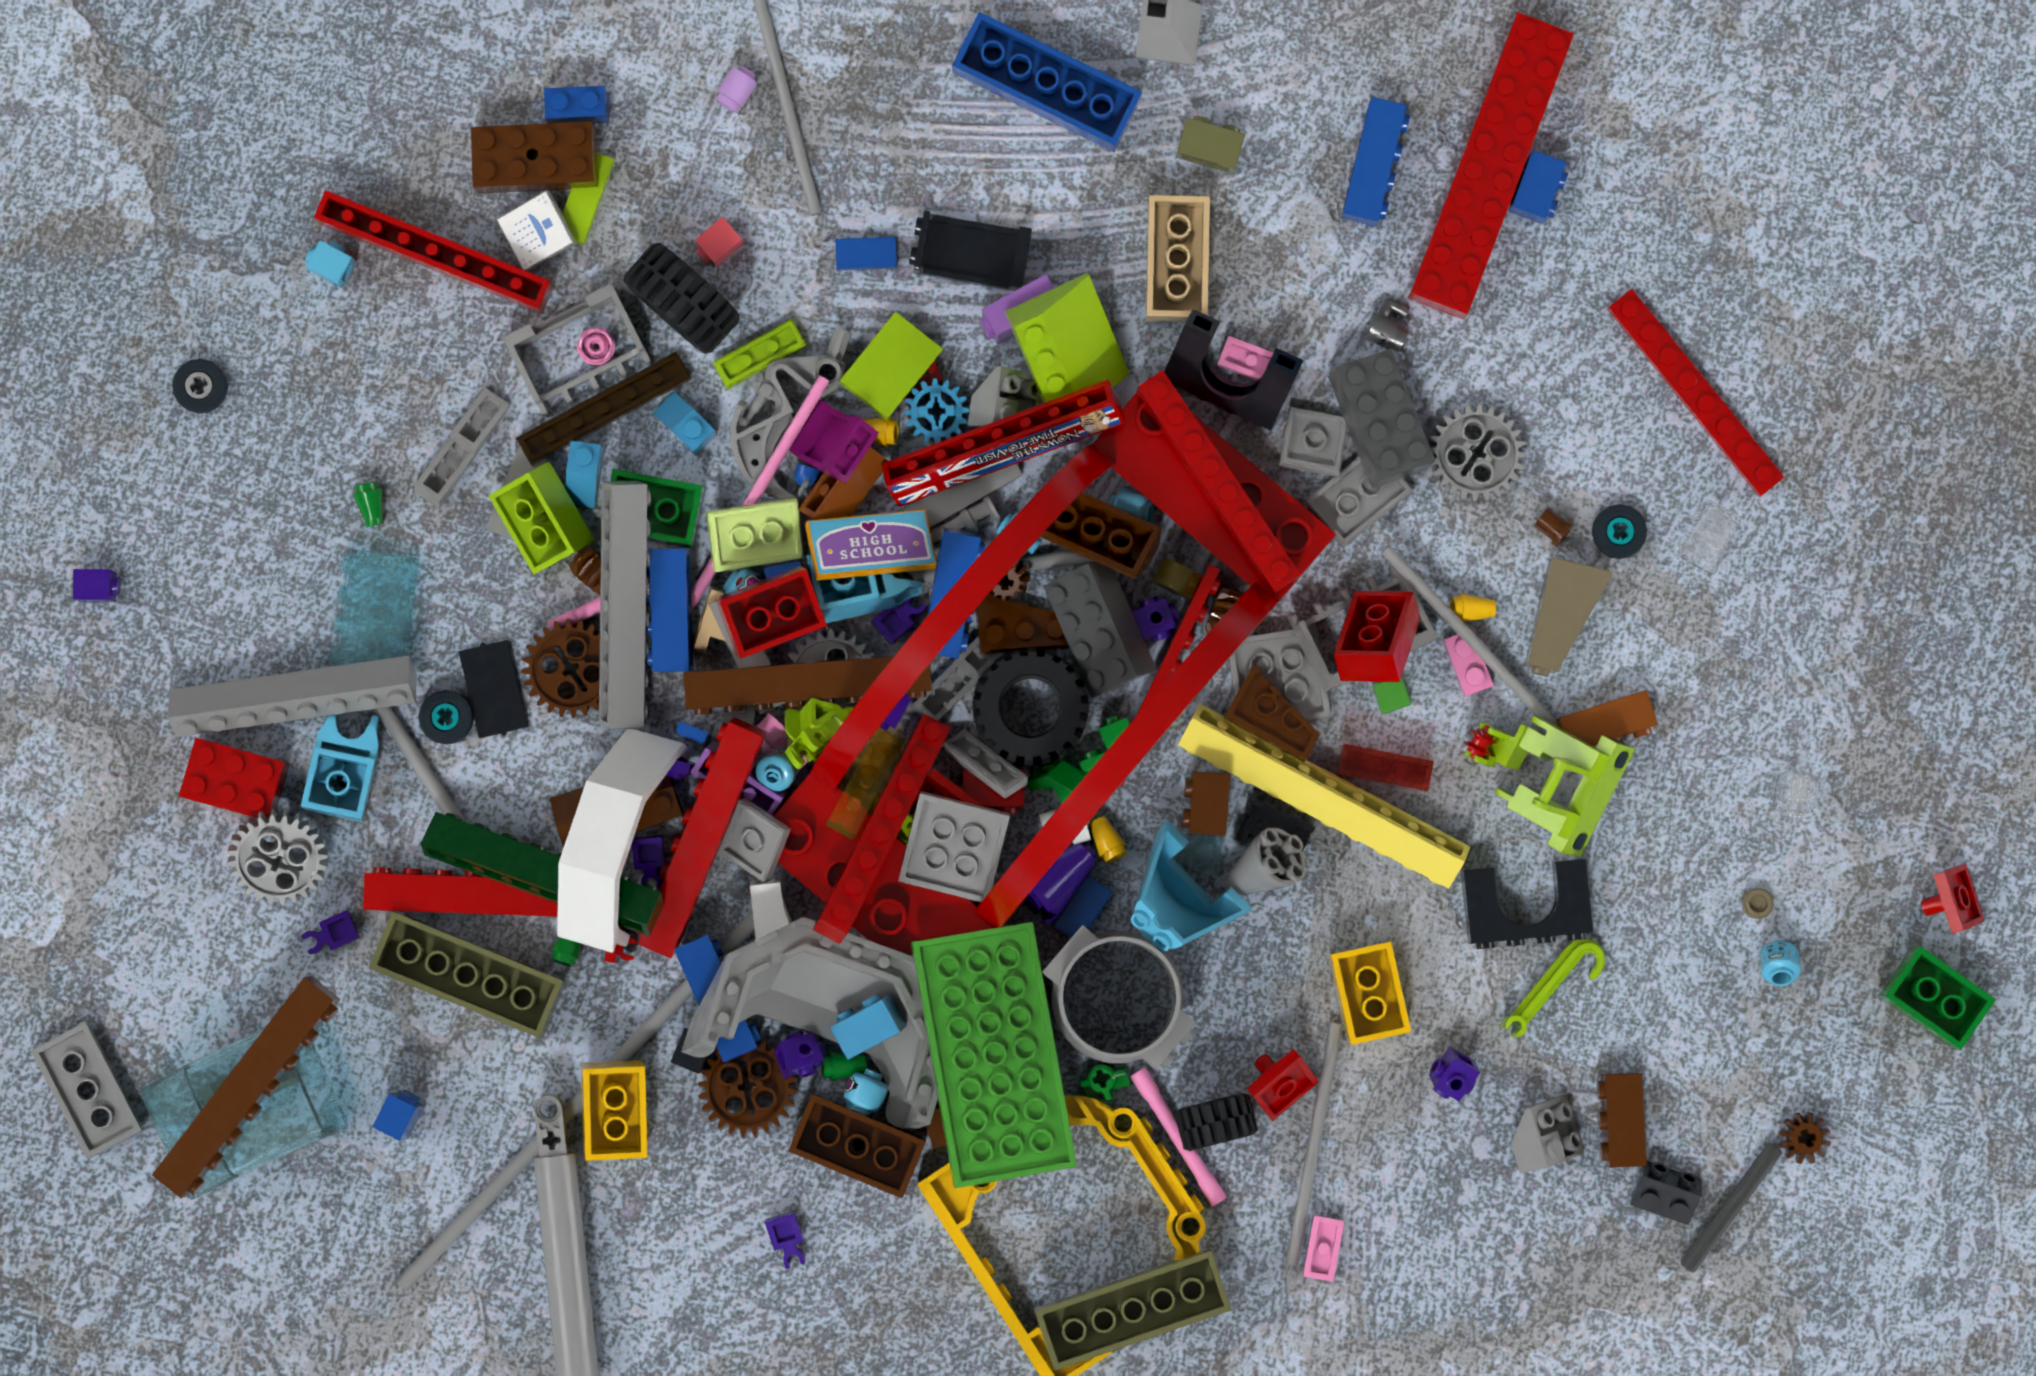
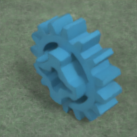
M933 378L932 386L928 387L925 381H922V390L920 392L914 388L911 390L915 397L914 399H905V403L910 405L911 408L910 410L903 411V415L911 416V420L906 423V426L916 427L913 433L914 437L922 433L924 434V443H927L930 437H934L936 444L940 442L941 437H945V439L951 438V432L958 435L962 433L957 426L959 424H967L968 421L962 418V414L969 412V408L962 407L961 403L967 398L966 396L958 398L956 395L960 389L958 386L950 390L948 388V380L942 386H938L937 378ZM930 392V401L925 406L916 407L919 399ZM941 392L949 395L955 405H947L941 399ZM934 397L937 398L939 408L945 410V414L939 416L938 426H936L933 415H928L927 412L928 409L933 408V403H935ZM956 416L954 423L943 431L942 423L946 418ZM917 418H925L931 424V431L923 428Z

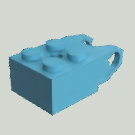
M806 555L810 580L826 623L895 608L909 598L922 593L921 581L898 579L890 573L816 581L811 555ZM847 582V584L841 585L840 583Z
M338 714L328 715L327 720L317 734L301 808L303 811L363 823L380 749L377 736L380 718L379 716L372 715L370 724L360 737L347 739L338 732ZM337 778H343L344 784L347 785L340 792H335L334 787L331 786L332 781L337 782Z

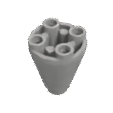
M1267 828L1260 832L1230 870L1226 878L1228 888L1232 886L1239 895H1249L1288 887L1303 879L1305 876V860L1301 839L1279 828Z

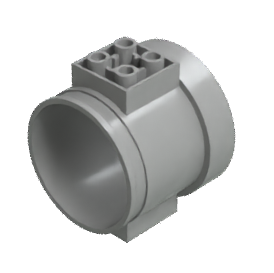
M1082 925L1042 971L1053 982L1051 993L1052 1009L1059 1029L1077 1050L1090 1058L1107 1063H1128L1143 1059L1155 1070L1159 1066L1165 1069L1176 1056L1172 1050L1180 1042L1182 1045H1185L1196 1033L1192 1028L1196 1022L1182 1011L1184 991L1176 965L1166 952L1157 950L1153 943L1144 936L1125 931H1110L1094 935ZM1109 942L1131 943L1149 951L1164 966L1172 985V1009L1166 1025L1151 1042L1141 1048L1128 1052H1107L1087 1044L1072 1029L1064 1010V985L1072 966L1091 948Z

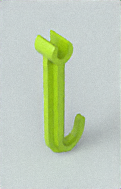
M1591 939L1574 940L1568 944L1511 1015H1507L1502 1019L1500 1027L1508 1029L1512 1022L1515 1021L1517 1027L1510 1035L1512 1037H1520L1525 1034L1527 1024L1586 953H1592L1596 958V963L1588 977L1590 980L1597 979L1605 966V955L1600 945Z

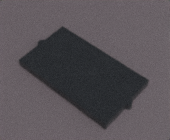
M508 640L487 645L481 643L479 647L458 651L479 739L498 734L506 736L507 732L527 728L528 723Z

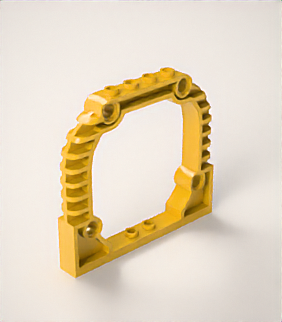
M1065 1095L1069 1125L1096 1126L1109 1144L1116 1147H1128L1169 1210L1165 1230L1169 1240L1176 1249L1172 1261L1200 1252L1199 1240L1206 1231V1223L1200 1214L1204 1207L1195 1194L1189 1197L1183 1188L1188 1182L1178 1168L1172 1171L1166 1161L1171 1156L1162 1142L1156 1145L1150 1137L1154 1130L1145 1116L1139 1119L1127 1107L1113 1109L1104 1102L1087 1096ZM1120 1114H1127L1132 1120L1131 1127L1126 1131H1119L1114 1126V1120ZM949 1162L919 1181L917 1186L1040 1376H1078L1113 1353L1111 1351L1054 1371L1040 1326L1037 1325L1029 1331L1026 1330L1008 1302L1013 1298L1003 1282L997 1285L992 1277V1274L996 1272L987 1257L983 1259L979 1257L962 1230L963 1227L971 1223L972 1211L978 1194L990 1192L995 1188L997 1181L990 1182L985 1186L973 1185L954 1189ZM1187 1218H1194L1199 1223L1198 1230L1192 1235L1185 1234L1182 1231V1223Z

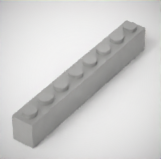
M602 481L599 725L607 729L644 728V719L647 718L648 714L647 703L644 701V689L648 686L645 659L649 653V648L645 640V628H648L649 615L646 611V598L649 596L646 568L650 564V555L646 549L647 537L650 535L647 507H649L651 502V494L647 484L639 481Z
M402 656L171 689L169 693L168 720L176 737L390 706H401L416 703L417 674L410 656Z

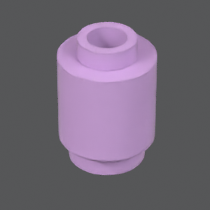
M741 65L738 69L732 67L717 90L718 96L715 100L736 113L739 107L743 108L758 84L753 80L755 74Z

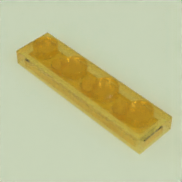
M880 727L870 739L826 823L828 827L851 840L854 839L905 741Z

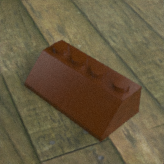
M1081 493L1040 537L1135 579L1147 569L1160 545L1162 527Z
M665 775L646 801L635 834L684 817L672 777ZM584 787L550 798L556 828L563 848Z

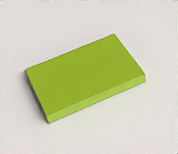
M895 311L839 383L887 420L940 355L943 348Z

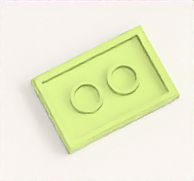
M795 497L706 511L712 565L715 573L804 558L798 502Z

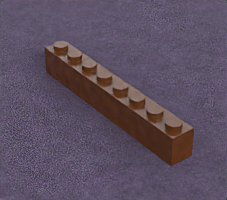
M894 656L684 672L686 710L694 709V715L712 714V708L724 707L725 712L743 711V705L754 704L755 710L774 709L773 703L785 702L786 708L803 707L804 701L811 698L835 704L834 698L847 697V703L859 702ZM931 663L907 691L908 698L927 697L926 691L933 690Z
M304 977L153 1172L152 1176L179 1198L189 1196L190 1194L192 1196L196 1195L205 1184L202 1178L208 1170L214 1171L223 1161L224 1156L222 1152L228 1145L232 1147L243 1134V1131L240 1129L247 1120L249 1122L253 1121L260 1113L262 1107L259 1104L266 1095L271 1097L280 1087L281 1082L279 1078L285 1071L289 1073L298 1064L300 1057L297 1055L304 1046L309 1048L317 1039L319 1033L316 1030L323 1021L328 1023L338 1011L336 1005L340 998L314 977Z

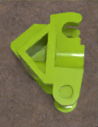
M811 698L800 711L788 708L785 711V732L787 733V749L785 753L792 765L800 769L805 764V760L800 754H803L809 762L812 760L816 762L833 735L853 710V707L842 709L837 704Z

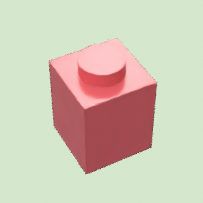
M722 216L695 239L699 247L695 252L706 265L712 262L717 268L741 248L744 243Z

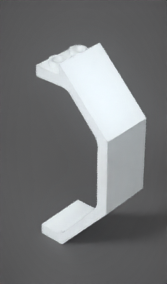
M627 728L586 780L559 860L557 937L611 953L614 952L616 944L627 946L630 935L619 929L620 877L646 801L678 758L689 761L692 750L684 743Z

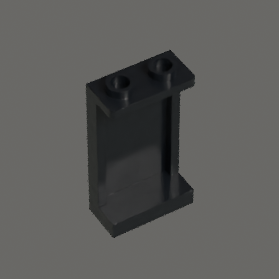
M924 210L923 218L917 217L914 235L919 236L918 247H912L909 265H914V274L1009 291H1016L1023 286L1032 228L1020 226V229L934 215L927 210Z

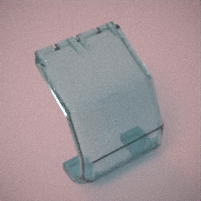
M263 1030L190 1062L142 1089V1100L153 1119L152 1122L161 1143L165 1146L166 1154L174 1147ZM314 1044L309 1048L303 1047L297 1055L300 1057L298 1064L289 1073L287 1071L283 1073L279 1078L281 1085L271 1097L266 1095L259 1104L262 1110L251 1122L248 1120L240 1129L243 1131L240 1139L232 1147L228 1145L222 1152L224 1159L214 1171L209 1169L202 1178L205 1181L203 1187L196 1195L192 1196L190 1194L187 1198L191 1200L196 1199L272 1161L348 1129L346 1116Z

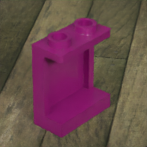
M819 399L789 451L805 464L846 484L879 432L860 417L854 414L850 417Z

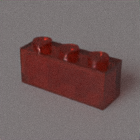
M1343 743L1340 747L1335 775L1426 793L1429 790L1434 761Z

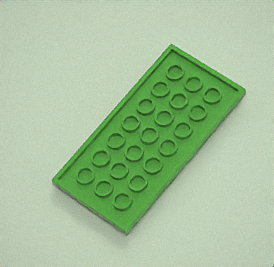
M1033 922L912 942L913 960L954 1189L1077 1167Z

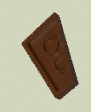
M1255 664L1250 669L1224 719L1302 762L1306 761L1320 735L1301 713L1286 701L1280 694V691L1261 674V671Z

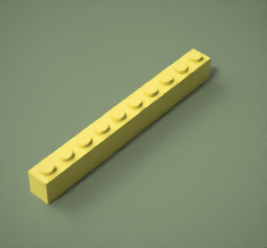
M1199 704L1178 746L1184 748L1191 755L1207 760L1216 768L1239 777L1244 783L1258 787L1269 796L1292 805L1297 811L1307 813L1320 820L1325 826L1333 827L1346 834L1350 839L1373 848L1378 854L1388 856L1401 863L1405 868L1426 876L1433 883L1443 885L1448 889L1450 888L1465 863L1470 846L1308 760L1302 762L1224 719L1225 716Z

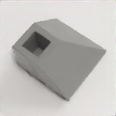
M1143 0L1135 58L1195 66L1203 5L1190 0Z
M997 366L972 395L967 426L978 428L1040 405L1041 396L1032 375L1004 366Z
M1567 1094L1525 1109L1511 1143L1520 1173L1547 1168L1584 1154L1582 1140L1576 1127L1573 1110Z

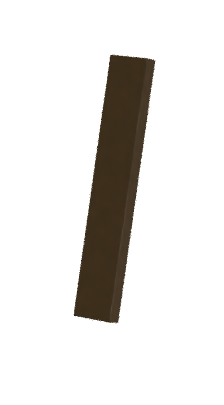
M674 352L522 434L516 440L530 465L533 466L570 446L571 440L579 441L690 381L691 377L677 352Z

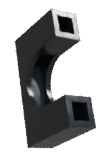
M1192 309L1165 368V374L1175 388L1189 392L1202 401H1208L1223 408L1228 413L1236 414L1251 421L1256 426L1264 427L1271 431L1304 360L1276 348L1264 374L1259 379L1245 384L1228 381L1213 369L1208 355L1210 344L1220 321Z
M1586 859L1552 862L1555 891L1554 905L1544 920L1531 926L1516 924L1509 920L1501 911L1497 899L1494 868L1461 871L1468 944L1476 943L1477 950L1495 948L1494 942L1506 941L1508 947L1525 945V939L1537 938V944L1556 942L1555 936L1567 935L1568 941L1586 939V933L1593 932Z

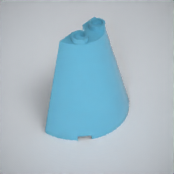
M1169 820L1160 827L1154 838L1134 908V914L1131 916L1132 924L1161 952L1181 947L1246 915L1252 910V907L1232 886L1212 900L1172 858L1189 841Z

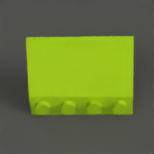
M1088 273L1005 311L1043 403L1109 379L1112 387H1114L1130 374Z

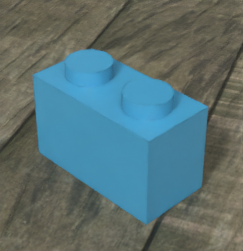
M875 994L861 1002L864 1006L863 1008L855 1012L852 1008H849L835 1016L838 1021L830 1029L848 1060L896 1035L907 1026L890 994L881 998L878 994Z

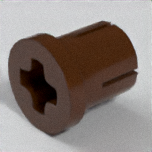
M1548 507L1536 521L1534 527L1551 539V544L1557 547L1566 538L1575 523L1571 520L1567 522Z

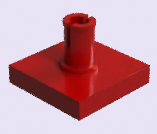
M1966 863L1933 875L1939 894L1921 900V907L1925 916L1945 912L1952 934L1985 922Z
M1292 1049L1277 1063L1268 1054L1258 1057L1254 1066L1262 1075L1246 1089L1273 1122L1318 1084L1319 1081L1299 1054Z

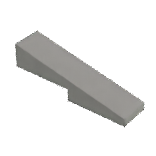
M485 387L450 433L449 440L414 484V492L440 509L503 418L510 404Z
M977 637L967 647L966 652H962L959 655V659L956 658L932 684L933 690L926 691L927 697L918 698L912 704L910 710L919 719L925 713L941 721L980 680L986 668H989L1005 652L980 654Z

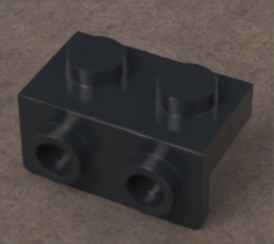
M1647 1161V1166H1642L1641 1176L1632 1194L1630 1205L1689 1225L1702 1195V1180L1691 1173H1681L1667 1168L1662 1163Z

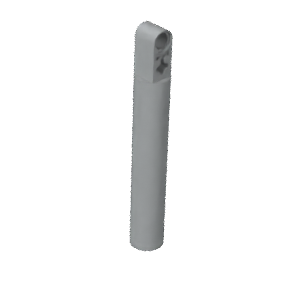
M547 1094L541 1097L534 1107L539 1156L533 1157L556 1373L557 1376H599L575 1152H569L564 1103L557 1095ZM550 1100L557 1105L558 1111L556 1116L546 1117L543 1115L541 1105L544 1101ZM550 1131L554 1132L555 1137H560L561 1141L556 1143L555 1148L551 1147V1143H545V1138L550 1135Z

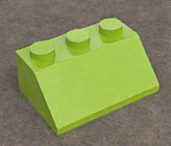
M550 461L488 495L533 575L595 541Z

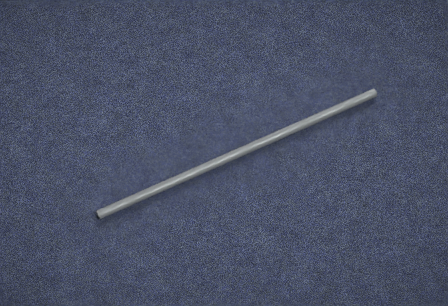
M753 911L719 944L724 954L719 957L721 964L725 956L735 951L755 930ZM687 979L607 1062L629 1061L693 994ZM582 1088L564 1105L566 1125L582 1110ZM550 1131V1135L545 1138V1143H550L555 1138L553 1131ZM537 1134L399 1276L396 1282L404 1290L407 1291L532 1162L533 1157L539 1154Z

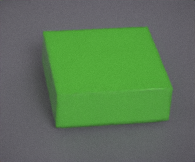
M1401 678L1400 682H1381L1372 686L1381 715L1411 705L1403 678Z

